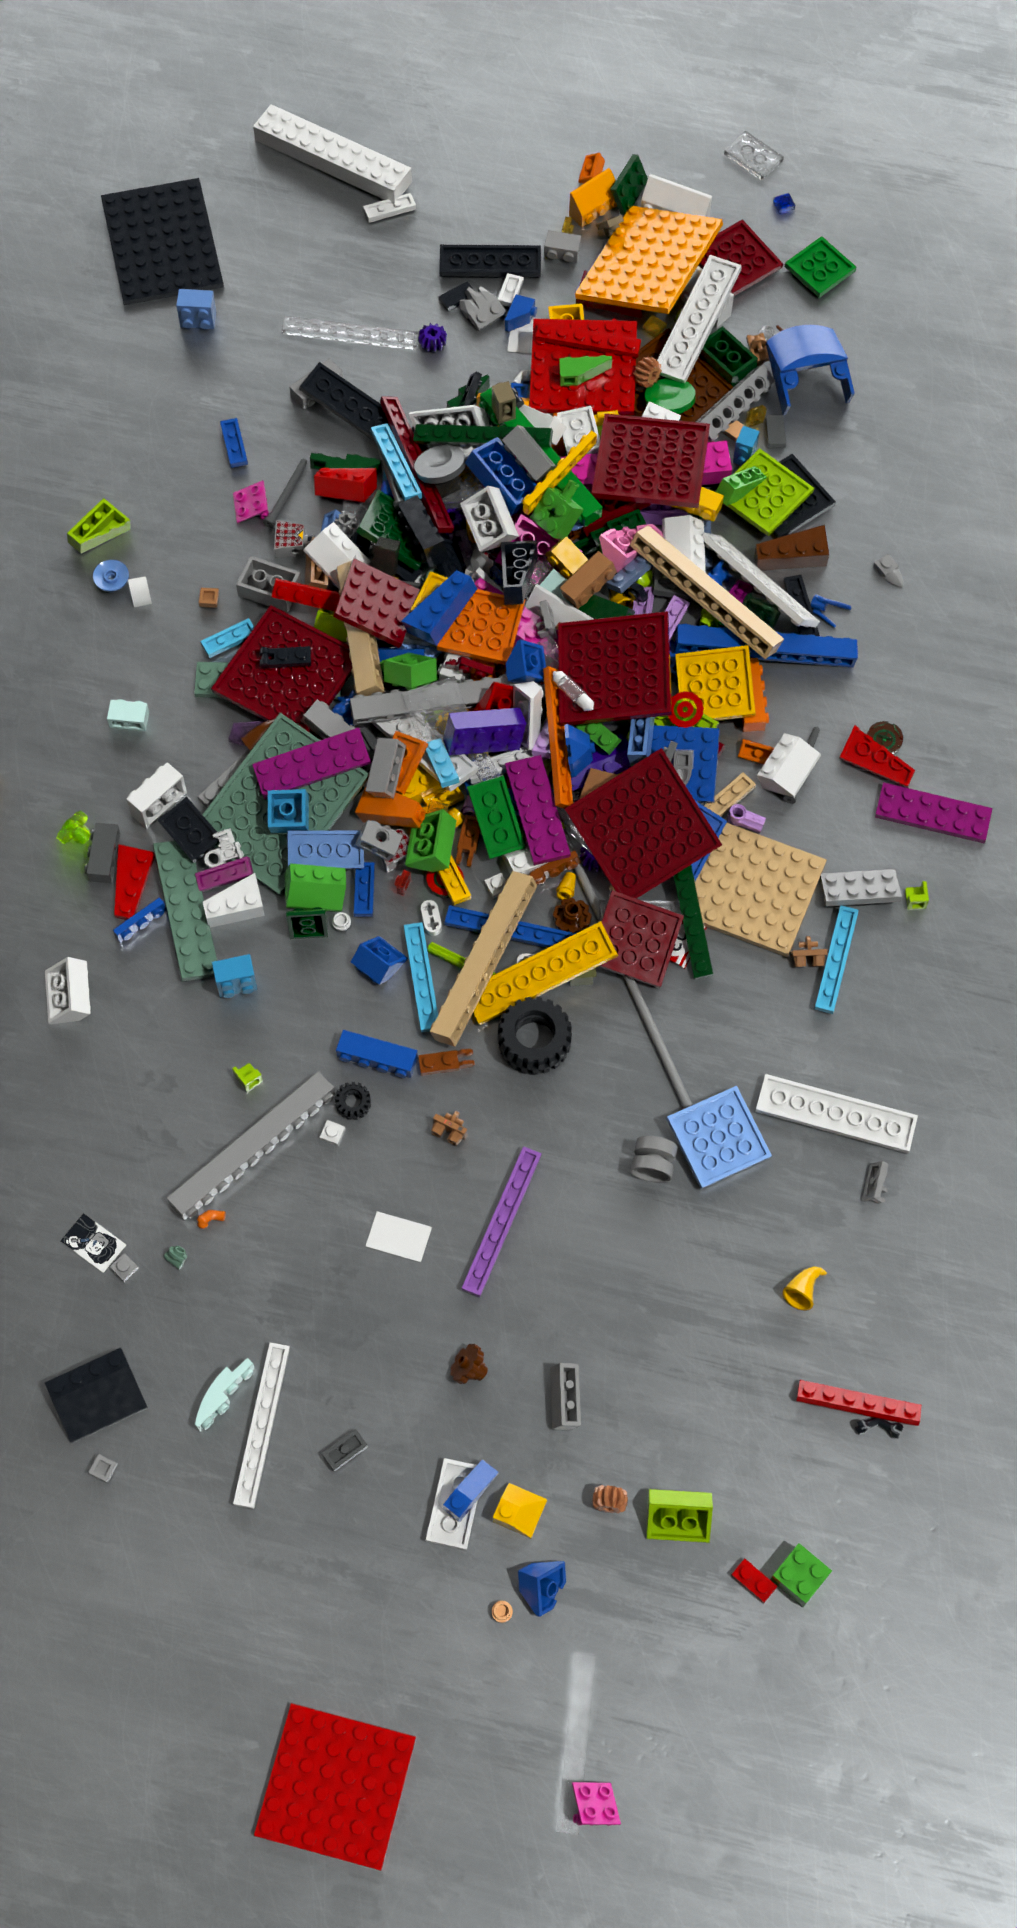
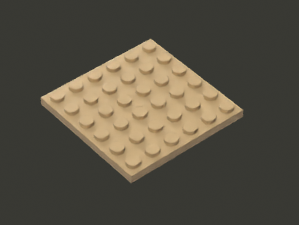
M726 823L719 836L722 846L710 853L695 881L703 924L710 929L788 957L827 859Z

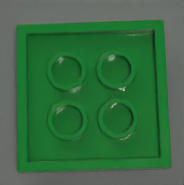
M822 236L786 261L784 266L819 298L856 272L857 268Z

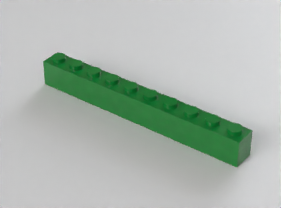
M492 387L480 394V408L485 409L494 424L502 427H516L517 425L534 427L517 406L516 419L499 424L492 408ZM541 447L557 467L558 462L561 460L552 447ZM570 471L555 488L563 492L569 480H573L579 485L571 499L584 509L577 522L581 523L585 528L602 517L603 507L576 475Z

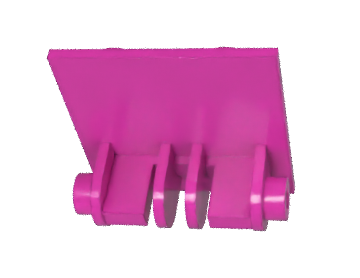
M263 480L233 493L237 523L259 515L261 519L269 515Z
M572 1782L578 1809L577 1814L573 1815L574 1823H577L579 1826H611L621 1824L611 1783Z

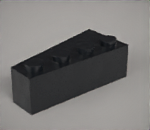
M418 495L399 503L400 511L397 513L400 520L406 522L405 529L408 535L414 537L412 542L416 549H420L421 553L419 555L423 563L427 562L429 568L448 560L449 556L444 540L440 537L436 526L434 527L432 519L427 514Z
M537 540L501 542L504 605L523 604L538 559Z

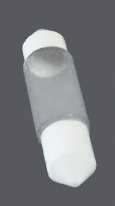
M553 671V681L575 704H578L584 711L593 710L594 701L586 695L582 688L562 671Z

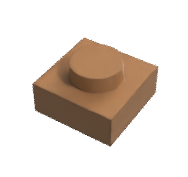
M201 587L199 607L217 608L219 589Z

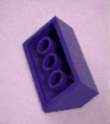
M623 732L615 734L622 741L610 755L595 743L596 753H592L593 761L576 777H571L572 791L584 786L590 768L618 774L631 767L627 756L629 743Z

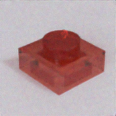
M403 870L401 876H397L395 881L397 894L405 895L411 882V872Z

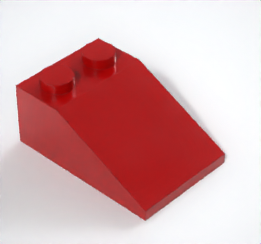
M493 681L473 711L513 708V686Z

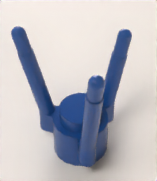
M815 594L811 601V608L814 609L813 613L820 616L834 628L836 625L820 611H825L828 604L847 610L852 609L851 605L826 599Z

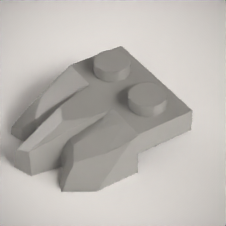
M482 286L479 287L478 293L468 287L465 291L468 300H460V310L466 319L471 320L477 331L482 330L507 313L497 297Z

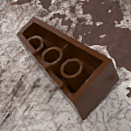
M825 525L756 544L754 553L755 565L761 571L826 567L829 559V549Z

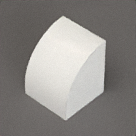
M146 576L129 579L128 582L134 607L152 604Z

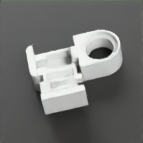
M231 828L213 834V837L219 839V847L207 852L204 860L207 866L213 868L225 864L226 860L238 856L242 858L244 856L243 851L240 850V843L238 841L235 842ZM212 853L216 854L219 857L218 863H211L209 855Z

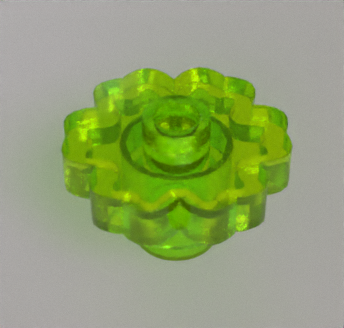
M81 810L75 812L63 824L56 838L63 844L71 840L81 845L85 844L91 836L89 828L84 825L88 820V815Z

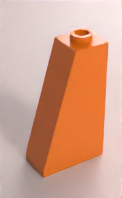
M365 787L355 813L364 823L368 820H373L384 825L420 828L422 821L425 819L426 811L419 802L395 792L394 799L379 798L366 792Z

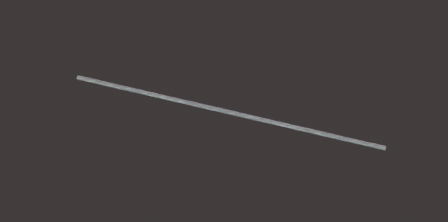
M564 828L563 830L570 852L575 851V848L569 838L566 829ZM580 863L574 868V871L597 921L600 922L604 914L603 909ZM622 975L683 1109L692 1106L635 979Z

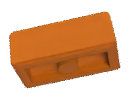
M600 152L585 156L578 180L579 183L584 184L603 171L605 160Z
M743 739L738 757L764 764L774 750V747Z

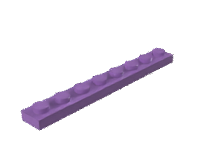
M523 1146L464 1281L462 1291L479 1298L481 1297L542 1153Z

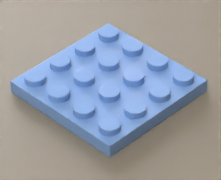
M737 1086L666 1118L700 1189L772 1157Z

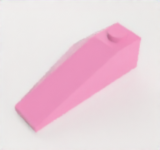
M647 524L636 526L634 529H629L628 527H623L619 531L610 529L601 534L599 539L603 555L613 562L618 573L639 555L637 551L629 546L637 531L649 525L662 537L663 532L655 525Z

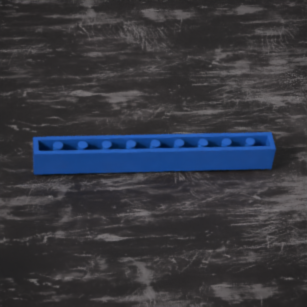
M678 624L675 631V653L747 645L725 627L717 628L706 625ZM777 632L784 640L777 652L766 659L749 646L750 658H758V660L854 668L858 659L857 639Z

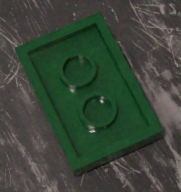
M632 154L610 189L621 215H625L628 209L634 205L648 180L637 154Z

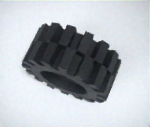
M352 1082V1085L345 1083V1087H339L340 1091L337 1090L335 1096L338 1113H341L344 1118L347 1117L348 1120H351V1118L358 1120L359 1116L363 1118L364 1113L367 1114L369 1112L368 1109L371 1107L369 1091H367L365 1086L362 1087V1084L359 1082L358 1085H355V1082ZM350 1095H357L360 1097L361 1102L356 1107H349L345 1103L346 1098Z

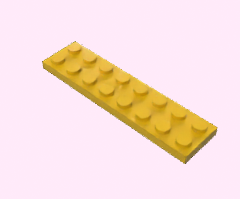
M600 921L491 976L473 1012L479 1025L506 1013V1009L510 1005L514 1007L515 1001L519 999L523 1002L526 997H531L532 1000L618 957L602 922Z

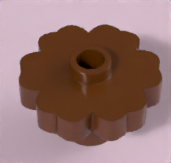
M574 898L563 899L561 905L555 906L553 919L556 921L555 927L558 930L578 933L583 928L590 926L592 915L589 913V906L583 900L576 901Z
M468 1344L466 1349L462 1348L456 1355L450 1372L454 1381L459 1384H466L469 1379L481 1381L486 1376L488 1367L483 1362L484 1352L481 1351V1347L476 1344Z

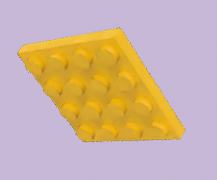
M749 645L675 654L679 693L687 691L696 694L703 703V714L716 721L756 716ZM680 699L681 702H690L693 708L697 710L696 704L691 699Z

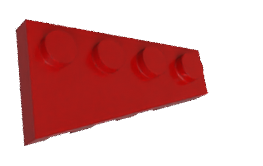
M854 725L839 757L842 761L908 788L915 773V769L899 757L894 756L887 748L878 744L856 725Z
M118 844L115 918L128 920L137 913L155 858L154 852Z

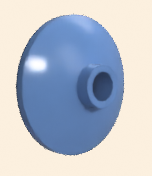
M118 560L103 561L96 566L93 572L95 585L101 590L108 592L123 588L129 579L128 568Z

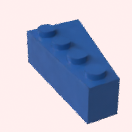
M456 570L401 621L407 632L437 646L477 590L471 576Z

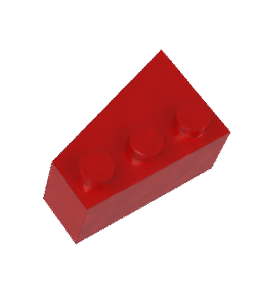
M320 468L314 475L315 495L365 502L377 488L376 468Z

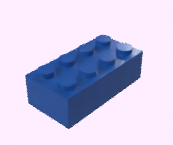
M498 437L472 450L465 462L484 487L491 486L500 489L510 516L523 510V499L527 494H531L537 485L527 475L524 468L516 462L515 457L505 449L504 444Z

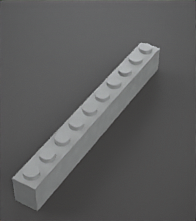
M504 674L500 675L499 678L484 677L479 681L468 679L464 680L463 683L455 684V682H448L443 686L432 684L421 689L419 687L407 691L396 689L386 694L375 692L371 696L355 695L353 698H350L353 725L471 709L476 707L493 681L514 686L516 683L508 682L507 676Z
M318 1071L168 1196L169 1204L184 1221L187 1218L194 1217L200 1207L208 1205L213 1200V1196L218 1192L225 1191L229 1183L234 1179H239L244 1174V1170L249 1166L253 1167L256 1165L263 1154L270 1153L274 1149L275 1144L279 1141H284L294 1128H300L306 1118L314 1116L319 1111V1107L324 1103L328 1104L331 1102L335 1095L334 1087Z

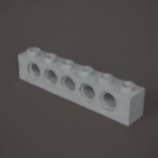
M764 364L748 373L696 421L698 423L710 424L709 442L715 441L719 437L717 435L719 432L722 433L727 430L730 422L733 423L738 420L741 412L744 413L750 409L751 403L757 402L761 398L760 395L762 393L764 394L772 388L770 385L775 382V379Z

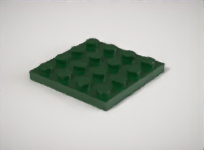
M378 489L356 532L417 571L422 564L419 555L421 551L415 548L412 542L414 537L408 535L405 529L406 522L400 520L397 513L399 511L395 510L393 505L395 500Z

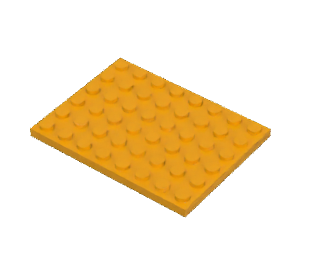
M632 206L628 209L623 217L624 221L619 223L620 227L615 229L616 231L612 234L575 292V297L580 300L669 314L723 226V221L713 217Z

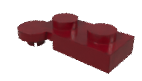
M462 656L458 658V661L449 659V661L445 662L446 668L458 669L461 673L473 674L478 679L492 675L494 667Z

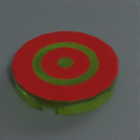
M684 691L677 693L671 698L672 715H668V718L673 725L687 728L694 727L700 723L704 715V706L696 694Z

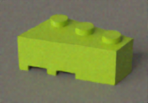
M103 498L67 532L68 543L82 554L131 530L130 519Z

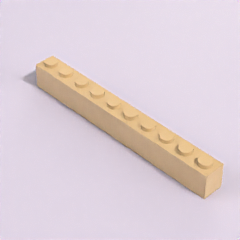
M649 525L636 532L629 546L764 659L777 652L784 640L782 636Z
M512 871L510 877L506 879L505 887L499 893L494 908L489 912L488 920L482 926L478 939L473 943L471 953L466 957L461 972L456 976L454 986L449 990L444 1005L440 1007L437 1019L431 1025L430 1032L436 1041L456 1047L537 888L533 876Z

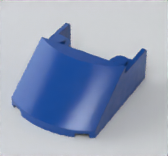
M799 325L780 331L766 342L782 415H786L791 407L787 390H792L798 385L797 371L830 365L832 376L841 382L845 403H850L855 392L847 363L848 357L833 329L821 325Z

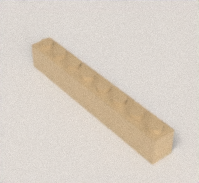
M352 560L337 566V580L340 584L339 594H341ZM344 622L348 635L346 640L350 648L349 658L353 667L351 672L355 679V692L358 695L371 696L375 692L384 693L376 637Z

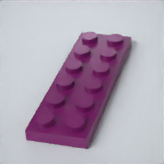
M358 727L253 764V768L263 798L266 800L270 790H295L371 764L360 728Z
M541 755L505 763V770L533 865L569 858L571 855L557 807L555 806V800Z
M883 782L875 818L985 844L993 808Z

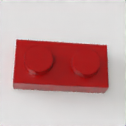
M746 1559L731 1574L737 1582L763 1604L778 1587Z

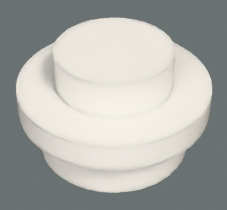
M340 912L333 916L332 925L338 931H345L350 927L351 919L346 913Z

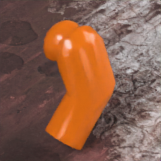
M205 1211L198 1216L197 1226L204 1229L207 1228L208 1222L211 1220L225 1221L226 1211Z

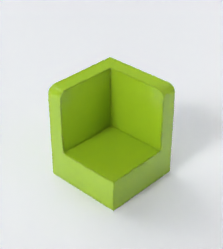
M922 881L920 887H907L905 889L907 910L927 908L929 902L927 881Z
M250 1063L239 1070L236 1066L232 1068L234 1076L246 1092L263 1082L261 1073L258 1069L255 1070Z

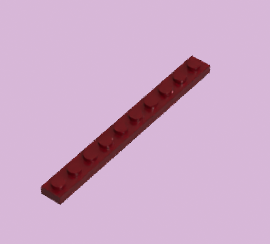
M382 396L380 404L398 446L422 492L421 499L428 515L432 519L434 527L436 526L439 533H452L454 526L436 485L425 483L416 475L414 464L422 452L419 445L413 441L414 434L398 397Z

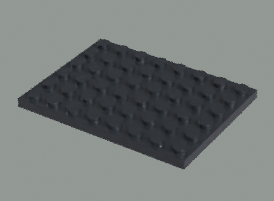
M199 178L101 195L124 305L178 296L179 289L212 290L224 287Z

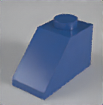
M515 295L505 318L506 332L530 324L532 317H535L537 314L535 299Z

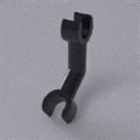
M876 1417L867 1421L865 1419L857 1422L858 1426L855 1427L858 1434H863L872 1427L880 1426L889 1431L890 1435L896 1439L899 1438L900 1433L894 1429L902 1431L904 1428L900 1423L892 1424Z

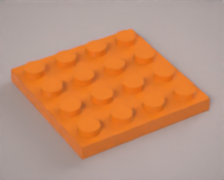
M477 589L438 643L437 650L506 665L514 648L525 599L523 604L504 605V595Z

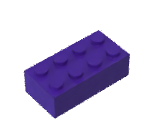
M520 708L449 713L443 741L449 756L520 750L526 721Z

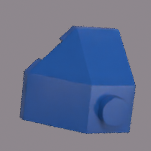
M565 724L571 777H576L593 761L592 753H596L595 743L591 742L589 734L569 724Z
M564 1561L531 1563L518 1571L519 1591L536 1616L540 1617L554 1609L557 1602L555 1596L559 1588L563 1589L566 1583Z

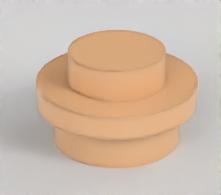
M506 1601L496 1602L492 1607V1617L499 1623L509 1621L513 1614L512 1606Z

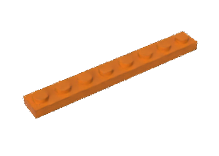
M548 666L543 668L554 800L555 806L565 809L573 804V795L565 740V726L560 725L559 686L553 681V671L559 670Z

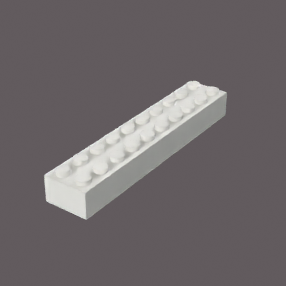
M272 104L253 126L255 141L384 200L388 199L393 204L412 183L411 167Z

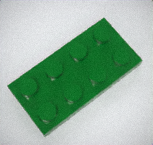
M501 775L467 786L489 859L526 848L504 776Z

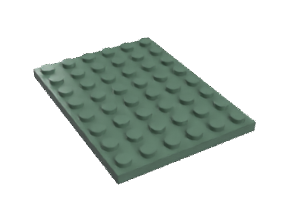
M282 713L276 717L203 813V816L217 832L231 828L235 842L238 841L241 845L240 850L244 853L243 857L248 856L250 858L256 879L280 896L285 890V871L288 868L287 833H271L268 829V799L264 800L253 764L320 741ZM359 767L298 788L306 789L309 795V831H330L366 783L369 773ZM238 856L229 860L234 861L240 859V857Z

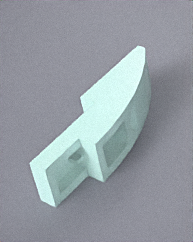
M248 1358L233 1372L226 1367L211 1384L197 1413L195 1425L199 1431L208 1429L218 1414L222 1415L228 1410L230 1401L226 1395L233 1394L243 1379L247 1380L252 1376L255 1368Z

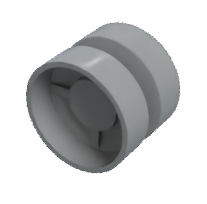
M641 1136L637 1138L634 1151L636 1156L632 1161L631 1174L648 1182H670L674 1170L672 1162L676 1159L678 1146L668 1139L656 1136Z

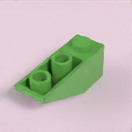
M612 356L559 358L560 386L580 385L611 369Z
M753 466L723 478L716 492L724 495L723 503L727 506L739 501L767 477L759 468Z

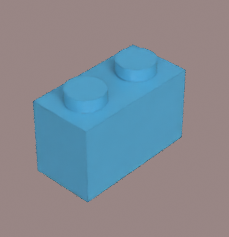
M746 426L742 427L736 441L733 463L742 466L756 452L760 431Z

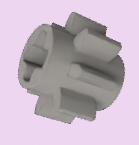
M348 512L339 514V519H335V524L344 534H353V528H357L355 516H351Z

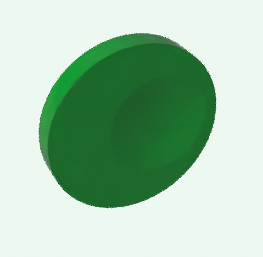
M669 378L658 380L657 383H654L652 387H648L645 391L646 406L648 402H652L677 414L689 410L694 405L696 399L695 389L689 382L682 383Z

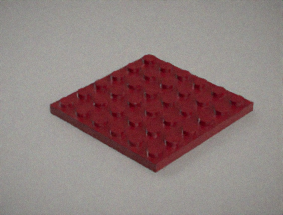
M605 414L591 494L594 498L699 508L710 424Z
M270 605L211 690L218 696L265 721L276 719L282 713L311 733L312 730L300 720L317 699L330 706L352 674L351 669L353 667L349 658L350 648L349 645ZM311 646L312 666L267 669L260 667L261 656L259 655V649L262 647L288 648Z
M668 611L558 623L559 671H562L568 677L566 682L559 686L561 726L565 724L577 725L672 715ZM582 694L589 696L594 701L593 710L584 711L576 703L577 699Z
M662 748L565 808V811L615 891L636 899L722 846L719 838Z

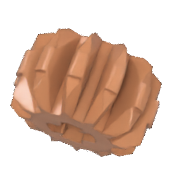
M643 357L638 362V366L635 367L636 371L633 374L635 375V381L640 386L652 387L654 383H657L659 374L662 372L660 369L661 364L652 357Z
M609 1485L596 1487L592 1498L593 1507L605 1513L625 1511L628 1501L627 1491Z

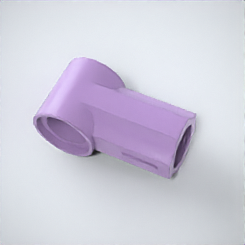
M740 804L733 805L727 817L729 824L737 827L741 826L759 834L766 820L763 816L747 811Z

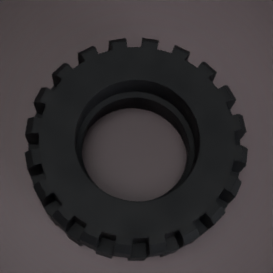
M526 997L523 1002L520 999L515 1001V1006L510 1005L506 1009V1013L502 1014L498 1024L499 1051L501 1054H504V1060L507 1063L511 1062V1067L515 1070L519 1067L521 1072L526 1074L528 1071H533V1075L542 1070L543 1073L550 1072V1067H553V1069L557 1068L560 1061L563 1062L566 1059L571 1047L572 1026L571 1022L568 1021L567 1013H562L560 1005L554 1006L552 1000L547 999V1001H543L542 997H537L536 1000ZM540 1023L551 1030L553 1039L548 1045L534 1049L522 1045L516 1038V1033L525 1024Z

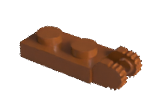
M465 814L457 846L458 852L455 863L458 865L462 861V853L467 852L469 853L467 866H472L481 833L476 816Z
M576 851L570 852L569 858L552 861L534 871L532 870L529 874L533 876L537 886L544 884L548 878L559 876L565 870L576 868L581 863Z
M461 1049L459 1051L453 1050L418 1055L421 1076L471 1068L475 1065L474 1060L459 1062L458 1058L472 1056L473 1050Z

